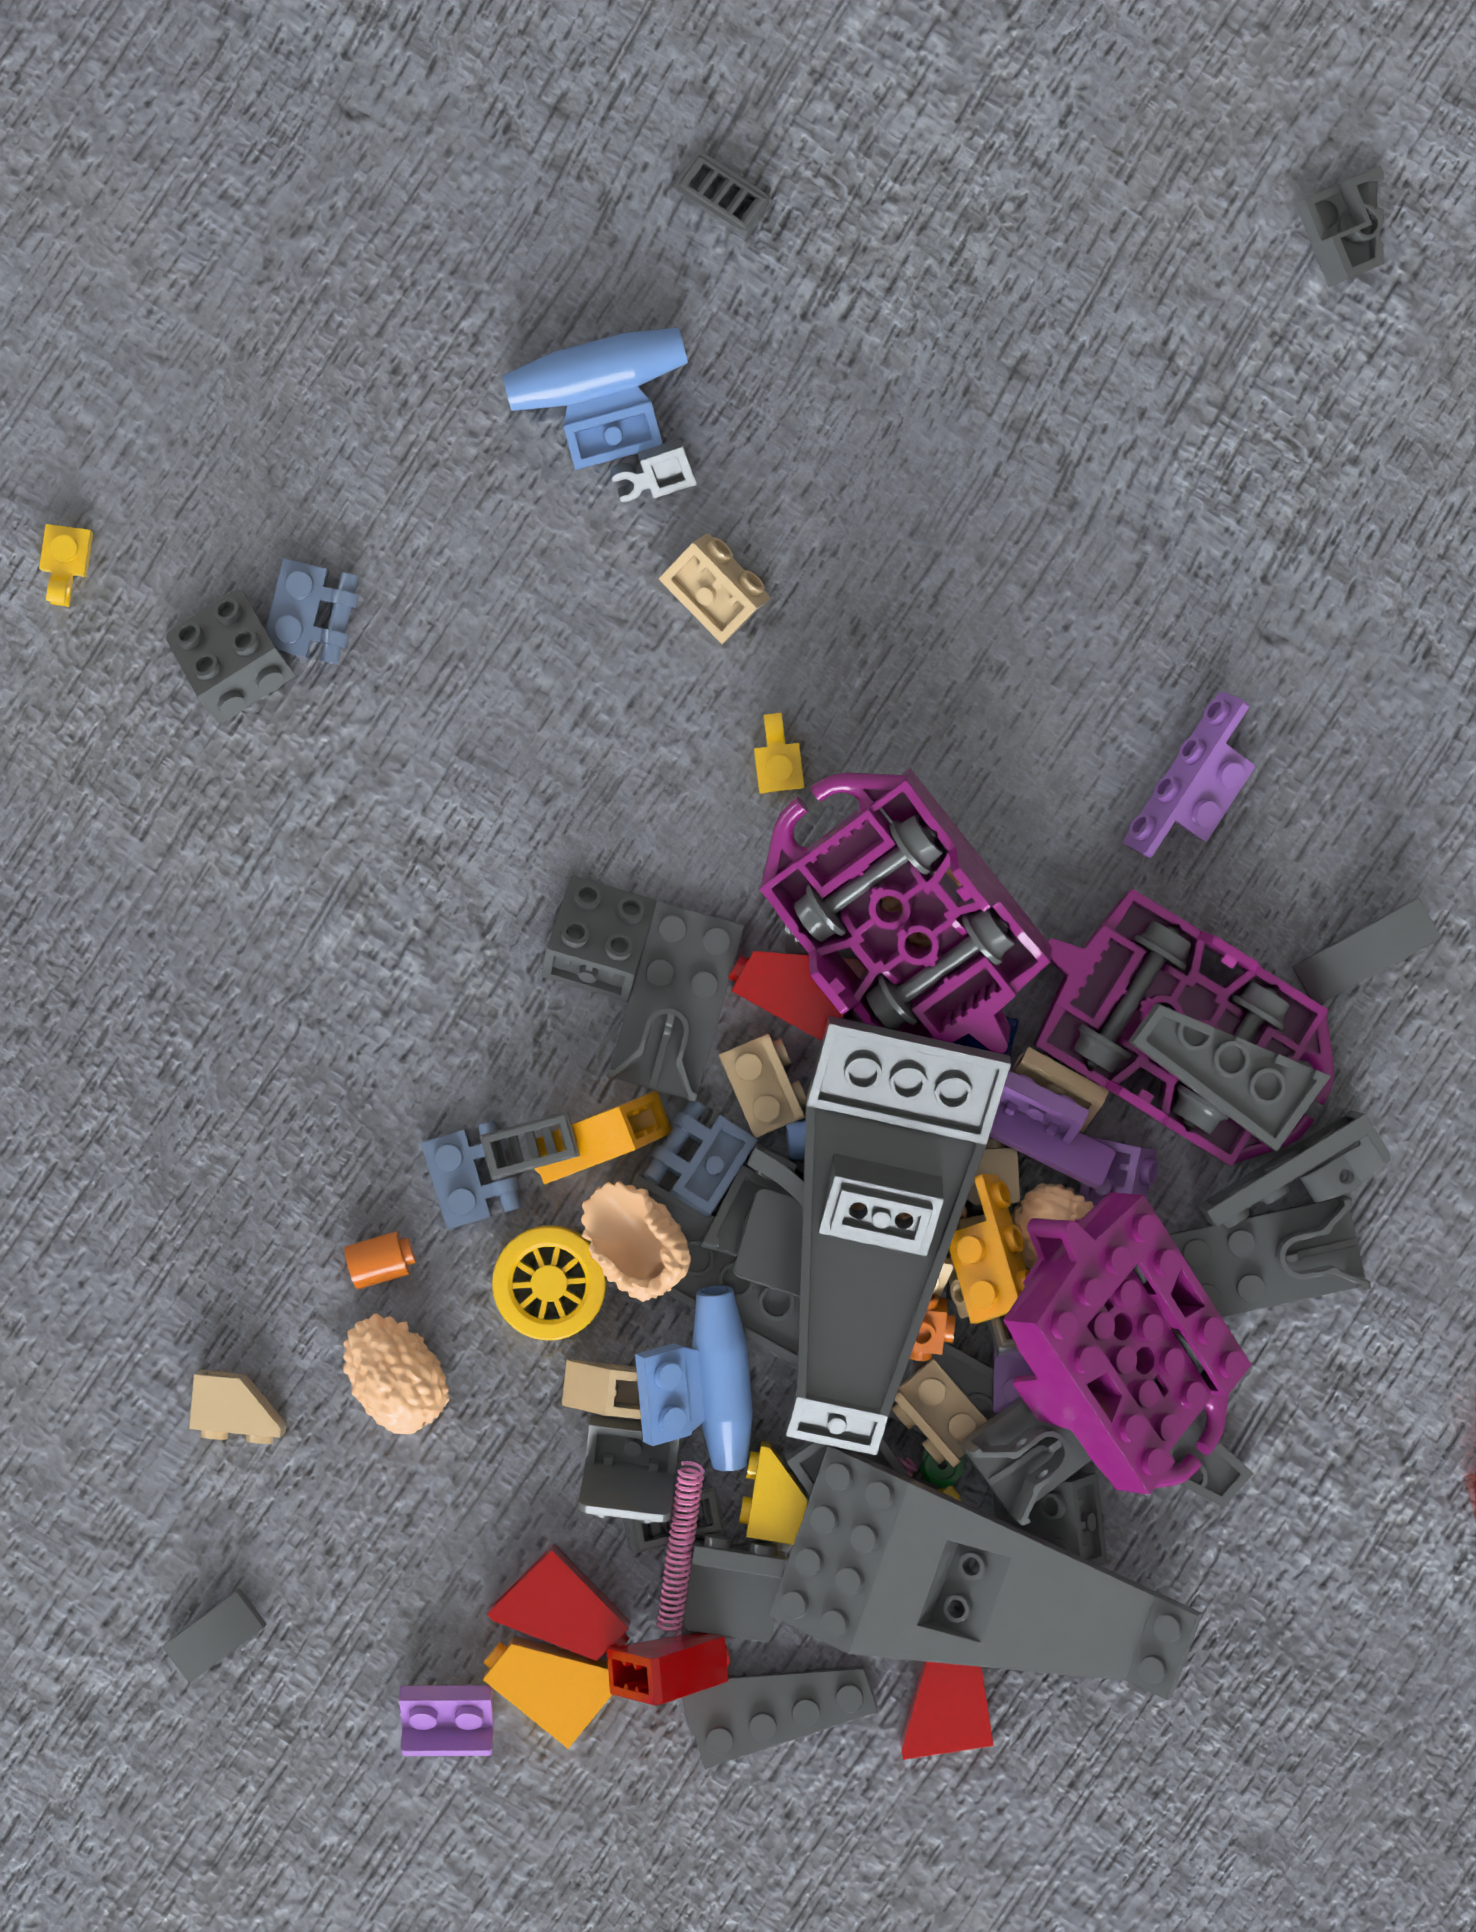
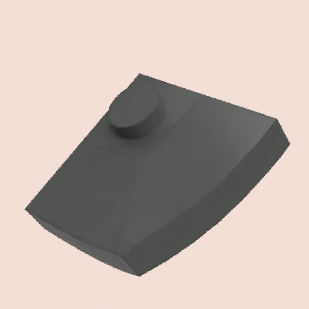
M756 1142L747 1165L754 1168L755 1174L779 1184L803 1206L804 1164L799 1161H791L789 1156Z

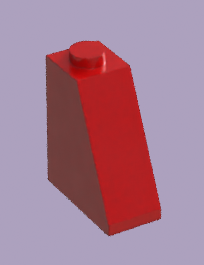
M753 951L749 959L743 955L739 957L728 977L729 980L735 982L731 990L732 992L820 1041L823 1039L829 1016L837 1018L844 1016L811 977L809 955ZM843 958L858 978H860L866 969L861 960Z
M555 1543L490 1606L487 1615L494 1622L595 1661L605 1652L607 1653L606 1648L625 1645L630 1639L625 1632L629 1630L631 1621Z
M694 1632L606 1648L609 1688L612 1695L655 1706L728 1682L727 1667L730 1663V1654L725 1644V1636Z
M922 1661L900 1740L903 1760L994 1746L982 1667Z

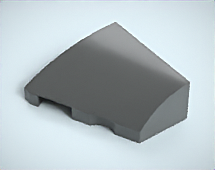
M1381 166L1295 202L1328 287L1384 264V244L1380 238V229L1384 224V209L1377 208V183L1384 180V172Z

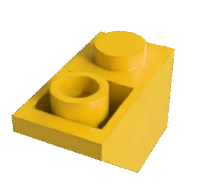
M761 1441L759 1452L750 1451L746 1478L754 1479L755 1481L752 1497L743 1496L739 1523L747 1525L746 1537L794 1545L807 1508L808 1495L772 1444Z

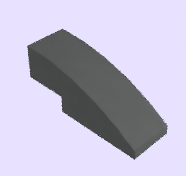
M1413 898L1293 965L1292 968L1309 998L1320 1004L1389 968L1442 937L1420 898Z

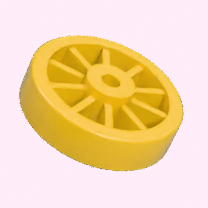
M560 1225L536 1226L517 1235L500 1253L492 1276L493 1296L503 1318L520 1333L539 1340L564 1339L583 1330L599 1312L606 1295L607 1276L603 1275V1268L591 1257V1252H589L591 1241L583 1238L581 1233ZM555 1247L551 1263L545 1262L540 1248ZM561 1249L574 1256L563 1267L558 1265ZM533 1251L539 1268L535 1269L521 1259ZM579 1262L585 1276L568 1277L567 1271ZM516 1267L532 1276L531 1280L513 1281ZM586 1283L583 1298L569 1290L568 1285ZM531 1287L533 1293L519 1304L513 1289ZM563 1295L578 1304L568 1315L561 1301ZM536 1298L542 1300L538 1318L524 1310ZM554 1301L560 1318L546 1320L544 1318L548 1302Z

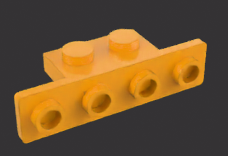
M980 1174L974 1177L986 1221L955 1231L949 1247L971 1324H978L1006 1315L1025 1287L1023 1281L1030 1272L1029 1269H1026L1021 1253L1024 1250L1022 1234L1019 1228L1013 1224L1008 1207L1011 1206L1009 1189L1005 1182L1000 1180L996 1174Z

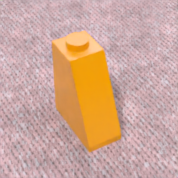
M657 1090L572 1123L581 1156L534 1169L541 1175L543 1183L547 1184L637 1150L669 1135L672 1127ZM559 1128L552 1131L557 1152L565 1150ZM542 1135L536 1138L540 1156H545L548 1153Z
M514 1636L507 1646L500 1641L483 1662L489 1667L483 1680L567 1749H569L612 1696L609 1688L607 1660L599 1658L595 1661L572 1651Z

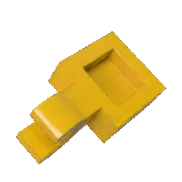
M45 524L39 569L43 572L52 573L46 594V601H50L51 605L69 607L73 576L87 577L93 532L91 530Z
M782 712L763 715L767 747L754 748L759 794L805 788L799 743L785 744Z

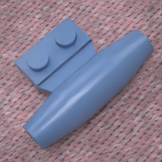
M679 327L626 332L558 350L502 375L512 411L567 406L563 427L575 470L662 445L652 402L638 386L687 364L688 360Z
M726 1285L707 1286L699 1289L696 1293L692 1348L674 1343L635 1354L643 1442L655 1446L692 1435V1431L701 1424L712 1467L719 1471H735L745 1468L749 1464L753 1403L747 1339L733 1288Z

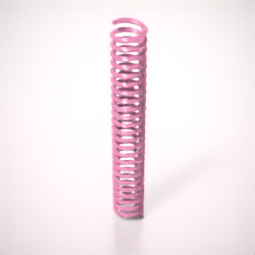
M682 1461L681 1464L697 1467L700 1469V1472L686 1467L677 1470L679 1476L676 1479L679 1482L675 1484L678 1489L675 1490L676 1496L674 1500L676 1502L673 1503L675 1509L672 1510L674 1516L671 1517L673 1521L670 1524L672 1529L669 1530L671 1536L668 1537L670 1541L667 1544L669 1549L666 1550L668 1556L665 1557L667 1562L664 1564L666 1569L663 1571L665 1576L662 1578L665 1582L662 1583L663 1589L661 1593L663 1595L660 1596L662 1602L659 1603L661 1608L658 1610V1613L660 1615L657 1616L659 1621L656 1623L657 1627L664 1631L678 1630L676 1632L677 1636L682 1633V1620H684V1607L686 1606L687 1587L689 1586L688 1581L692 1565L690 1561L692 1560L693 1541L695 1540L696 1521L698 1520L697 1514H699L698 1508L700 1507L699 1501L701 1500L700 1494L702 1493L701 1487H703L702 1481L704 1480L703 1474L705 1473L701 1465L692 1461ZM683 1478H685V1479H691V1480H694V1481L683 1480ZM680 1498H682V1499H688V1500H691V1501H683V1500H680ZM677 1505L689 1506V1508L679 1507ZM677 1518L686 1519L688 1521H680L677 1520ZM674 1525L686 1526L687 1528L676 1527ZM674 1532H683L686 1534H677ZM674 1538H679L686 1541H677L674 1540ZM672 1545H680V1546H683L684 1548H678V1547H674V1546H672ZM671 1552H680L683 1554H674ZM670 1558H677L683 1561L671 1560ZM669 1565H678L681 1566V1568L671 1567ZM669 1571L679 1572L681 1574H672L669 1573ZM667 1578H675V1579H679V1580H681V1581H673V1580H669V1579H667ZM666 1585H676V1586H679V1587H677V1588H676V1587H669V1586H666ZM665 1591H673L679 1594H670ZM664 1598H674L677 1599V1601L666 1600ZM664 1604L675 1605L677 1607H667L664 1606ZM662 1611L675 1612L676 1614L664 1613ZM667 1617L675 1620H664L662 1618ZM661 1624H669L675 1627H665Z

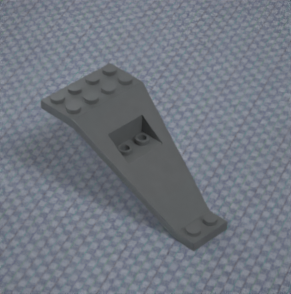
M829 1016L806 1097L797 1389L786 1423L787 1437L877 1455L888 1416L987 1145L1011 1066L1009 1055ZM863 1203L866 1207L862 1210H854L851 1208V1205ZM903 1212L911 1215L906 1220L896 1218L899 1213Z
M829 1445L769 1616L848 1654L1123 1680L1168 1700L1173 1697L1203 1613L857 1453ZM971 1557L979 1562L980 1570L978 1573L970 1569L969 1560ZM956 1600L961 1601L965 1607L963 1615H959L954 1609Z

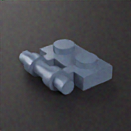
M283 558L266 627L269 637L278 650L283 653L308 658L312 641L324 644L320 661L338 665L341 648L346 649L349 635L345 634L350 611L351 608L356 609L359 595L355 594L359 576L341 572L337 589L326 587L329 574L327 568ZM322 601L333 604L328 629L316 627Z
M690 1101L683 1113L677 1112L670 1123L672 1130L662 1146L657 1145L650 1154L649 1159L651 1163L643 1176L648 1181L658 1185L665 1173L671 1172L678 1177V1180L669 1193L708 1218L758 1139L721 1115L716 1118L710 1129L699 1122L706 1108L697 1101ZM688 1138L700 1144L689 1162L677 1156Z
M495 1120L478 1125L480 1135L498 1130ZM466 1129L421 1142L447 1230L491 1217L492 1214L487 1199L499 1195L504 1212L521 1207L516 1191L520 1189L517 1175H508L494 1179V1182L482 1184L475 1159L485 1157L482 1143L471 1146ZM504 1138L501 1141L505 1152V1150H508V1146Z

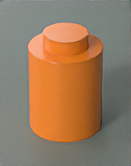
M398 1231L344 1246L349 1273L357 1290L410 1275L409 1265L416 1263V1256L410 1238L402 1239Z

